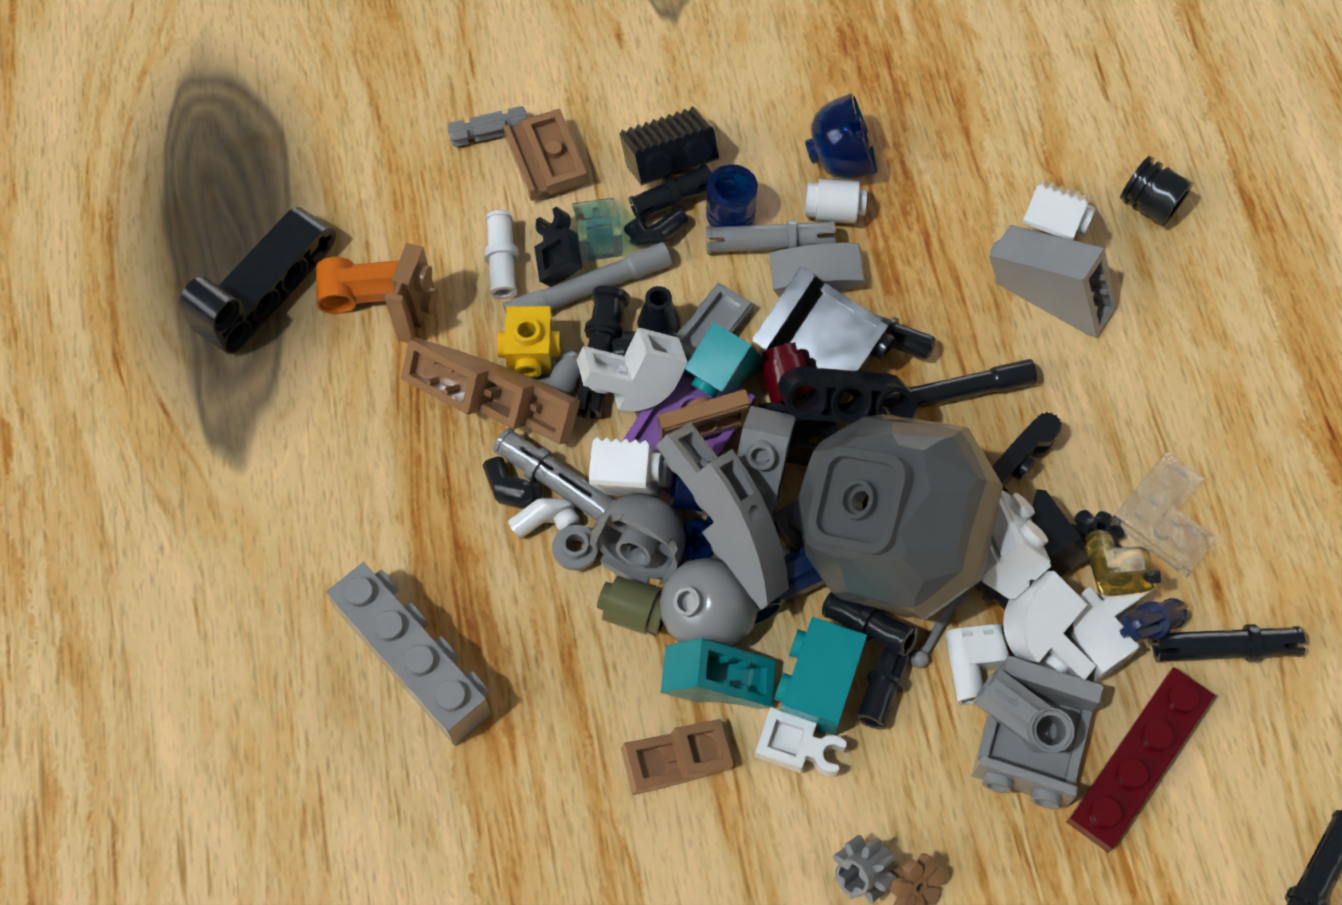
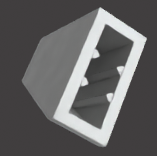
M1010 225L1002 238L996 241L989 255L990 263L992 264L998 285L1089 336L1097 338L1117 308L1106 253L1102 247Z

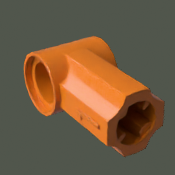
M329 257L319 261L316 264L317 307L325 313L343 314L352 311L358 303L385 301L386 292H394L391 280L399 260L354 264L346 258Z

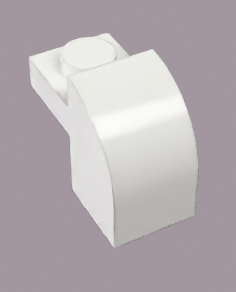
M639 327L625 356L583 346L577 358L583 385L598 393H613L618 410L626 412L642 411L665 400L677 386L688 363L679 338Z
M1045 571L1037 580H1030V586L1016 599H1009L1003 619L1007 644L1013 654L1019 659L1038 662L1041 666L1086 679L1096 665L1063 633L1087 606V603L1055 571Z
M1140 576L1125 586L1124 584H1111L1099 595L1089 586L1080 595L1087 603V606L1063 634L1096 665L1086 680L1098 683L1128 662L1140 648L1131 637L1123 638L1119 632L1123 628L1119 620L1139 607L1151 592V589Z

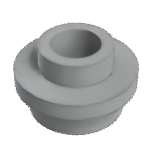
M570 525L561 529L556 534L552 543V551L555 560L560 566L568 570L577 571L589 567L596 560L599 547L596 544L592 550L590 545L591 530L582 525ZM574 540L581 541L584 544L583 548L577 552L568 550L567 545Z

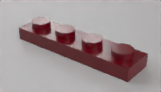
M1173 667L1158 686L1066 823L1107 853L1110 852L1215 695Z

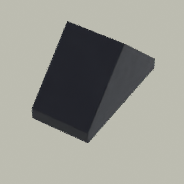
M1037 489L1032 505L1035 514L1031 517V520L1048 538L1044 548L1051 561V567L1047 571H1055L1061 577L1089 560L1081 537L1048 492Z

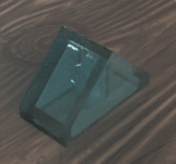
M614 198L572 203L582 262L623 256L621 217Z

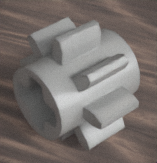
M857 835L845 843V848L833 855V859L838 863L834 879L851 899L865 894L869 903H873L885 894V891L890 888L891 882L896 879L895 875L892 874L896 857L881 843L879 838L866 844L863 837Z

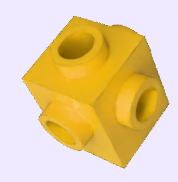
M506 306L505 331L497 332L498 358H505L507 368L530 378L552 373L553 358L561 356V332L554 331L551 306Z

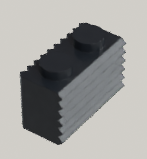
M693 106L689 111L686 109L682 113L676 111L674 116L668 114L666 118L661 116L658 121L653 119L651 123L645 122L643 126L638 124L635 129L632 127L628 131L622 129L619 134L627 168H629L641 186L719 160L714 128L699 110Z

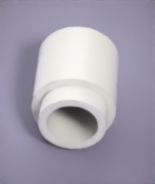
M818 179V183H807L805 217H815L816 222L834 221L835 223L856 224L857 216H865L867 190H859V181Z

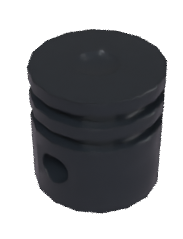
M1148 156L1127 182L1120 195V199L1124 202L1129 199V205L1132 207L1139 205L1138 211L1150 216L1154 221L1164 226L1173 217L1189 194L1193 182L1178 175L1169 167L1162 169L1163 163L1158 161L1154 164L1155 158Z

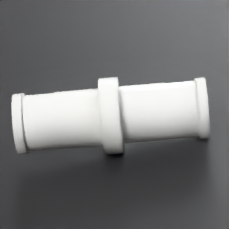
M494 210L485 216L488 246L484 250L485 262L489 264V292L493 298L509 299L518 293L516 288L515 262H517L519 256L518 248L513 244V215L506 210Z

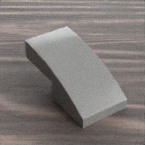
M859 243L813 244L769 253L773 290L778 297H781L801 265L837 291L866 284Z

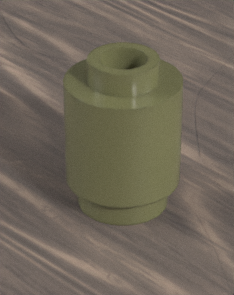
M617 576L613 583L607 581L604 583L597 602V608L603 610V621L644 635L648 631L659 634L664 624L661 619L660 589L621 576Z

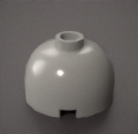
M630 494L613 501L598 518L590 536L592 550L597 544V547L603 553L600 562L607 569L618 576L647 585L650 578H662L660 584L666 583L672 572L680 566L687 541L682 518L662 499L644 494Z
M711 557L690 560L675 569L664 584L660 598L661 619L669 635L678 643L704 638L730 647H736L733 645L739 642L743 635L748 636L753 629L758 612V605L750 598L745 588L723 560Z

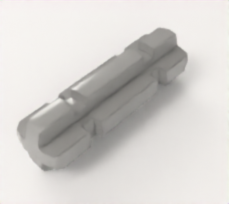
M523 106L507 109L508 113L503 114L501 110L469 118V123H464V120L451 122L448 124L450 141L453 146L458 147L470 144L469 139L473 138L475 142L503 136V126L508 124L510 127L520 125L521 120L528 118L527 112Z

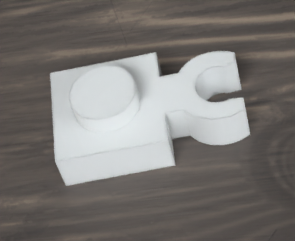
M770 707L754 757L801 773L804 761L806 760L812 762L816 770L822 775L835 777L839 766L827 762L824 759L823 753L828 749L844 753L847 742L835 735L825 736L821 739L813 737L817 723Z

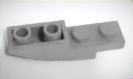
M691 422L667 434L655 446L665 457L667 466L674 473L678 474L694 495L697 505L707 512L714 521L712 525L702 532L711 544V548L716 556L726 563L745 588L750 598L762 610L787 591L789 586L781 543L761 493L735 452L730 450L717 457Z

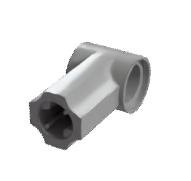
M1000 668L996 669L986 680L973 701L976 706L1018 736L1028 749L1036 753H1058L1065 750L1074 738V725L1066 712L1058 708H1052ZM1043 717L1051 719L1056 727L1055 739L1048 745L1043 743L1037 735V724Z

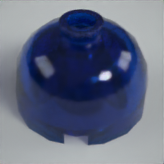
M851 93L823 105L812 120V138L805 140L806 149L812 164L820 162L825 172L838 180H856L878 173L873 146H870L867 136L869 132L855 96Z

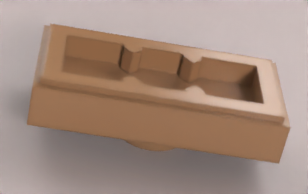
M746 390L713 399L709 397L697 398L689 402L686 407L658 414V436L660 441L667 434L690 422L702 437L743 426L751 404Z

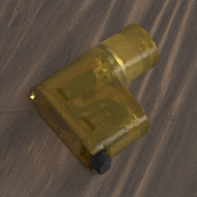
M1101 530L1091 532L1085 538L1084 545L1097 589L1102 595L1118 596L1147 592L1155 588L1154 583H1161L1160 570H1155L1151 555L1146 548L1133 546L1115 549L1111 535Z

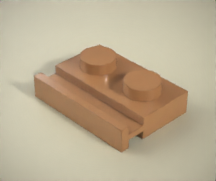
M560 108L521 120V124L510 127L509 124L503 126L504 136L531 201L536 200L537 195L546 192L548 195L588 183L586 169Z
M406 243L391 280L394 292H386L384 298L398 341L409 343L410 338L416 337L414 327L421 328L426 314L433 313L438 299V290L433 286L432 267L428 266L424 247Z

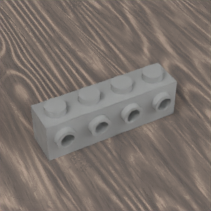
M363 561L327 590V596L346 623L450 742L456 746L492 715L485 698L490 693L488 688L472 670L466 675L463 674L454 663L459 657L448 642L441 636L434 641L423 629L428 625V622L421 612L411 602L404 607L394 596L399 590L388 575L381 569L374 574Z

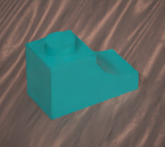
M713 322L684 369L695 377L691 384L709 397L715 398L718 392L722 395L734 393L749 377H757L761 370L760 364L764 363V361L751 344Z
M704 638L666 645L661 693L696 703L717 702L748 706L756 709L772 707L776 660Z

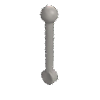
M967 591L946 605L921 648L911 653L910 662L914 667L923 668L928 664L929 651L956 607L966 602L968 597Z

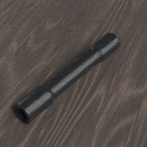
M1026 359L994 366L982 372L908 388L917 400V408L989 392L1000 393L1036 385L1038 377L1033 360ZM900 393L889 394L884 399L882 407L895 405L900 398Z

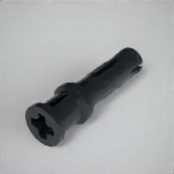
M605 285L597 286L593 289L591 299L594 302L591 320L586 322L584 329L586 337L589 339L588 347L613 353L612 338L622 336L624 329L620 325L623 310L630 303L631 297L626 291L618 287ZM582 378L577 399L580 400L577 415L586 418L589 406L591 411L590 419H599L603 412L602 406L605 393H598L584 386Z

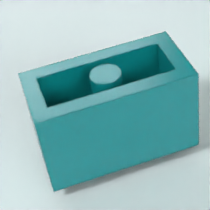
M811 617L807 632L798 629L789 656L797 659L793 674L790 675L783 672L774 700L782 702L781 711L817 723L815 731L827 735H835L867 635Z

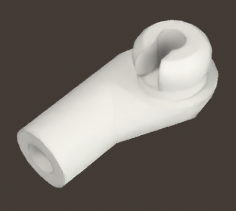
M540 498L510 518L508 523L514 533L522 539L543 523L556 524L557 529L561 530L570 525H579L580 517L575 512V505L569 500Z

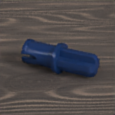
M1169 598L1161 603L1149 601L1141 604L1135 612L1126 614L1121 618L1124 627L1119 632L1123 638L1131 637L1134 642L1146 638L1157 640L1165 637L1170 632V629L1182 627L1187 622L1188 609L1176 611L1175 608L1184 604L1177 598Z

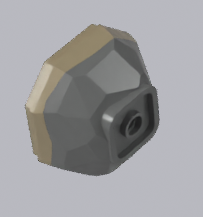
M885 414L863 417L820 442L813 451L799 494L801 531L806 557L831 592L839 599L926 620L982 580L1002 494V483L967 427ZM866 496H869L868 504L863 510V500Z

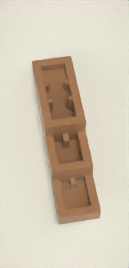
M416 337L409 339L401 376L402 380L467 415L479 411L513 430L525 426L559 445L570 441L580 400L499 364Z

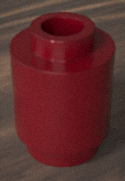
M795 342L761 352L764 363L760 364L771 403L785 405L778 393V383L784 372L792 367H807L803 352H798ZM800 386L793 392L792 399L803 400L807 398L811 393L812 386Z

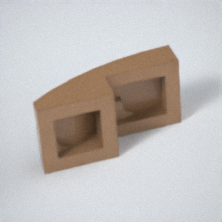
M721 719L676 727L671 734L625 742L621 747L632 795L686 783L722 772L734 766Z

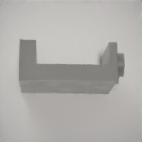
M1008 655L1000 669L1052 708H1058L1066 712L1074 725V738L1065 750L1058 753H1036L1028 749L1018 736L987 714L971 776L983 780L982 785L999 793H1011L1014 790L1030 795L1031 802L1044 808L1059 809L1060 806L1067 807L1077 796L1078 787L1075 786L1088 728L1092 712L1100 703L1104 685ZM1043 717L1037 724V735L1047 745L1055 739L1056 727L1051 719Z

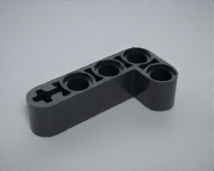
M294 207L289 210L219 286L204 276H198L186 285L180 296L179 306L191 329L227 354L237 352L316 267V264L328 254L335 242L336 231L301 207Z

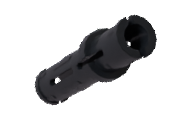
M1245 624L1239 630L1170 632L1163 638L1152 639L1154 643L1158 642V646L1152 645L1153 656L1157 663H1163L1164 661L1245 658L1246 661L1251 663L1260 662L1262 657H1302L1305 653L1304 646H1297V643H1305V635L1300 626L1260 629L1256 624Z
M1335 810L1333 812L1332 819L1296 886H1293V888L1289 887L1285 894L1286 905H1327L1326 900L1342 871V810Z

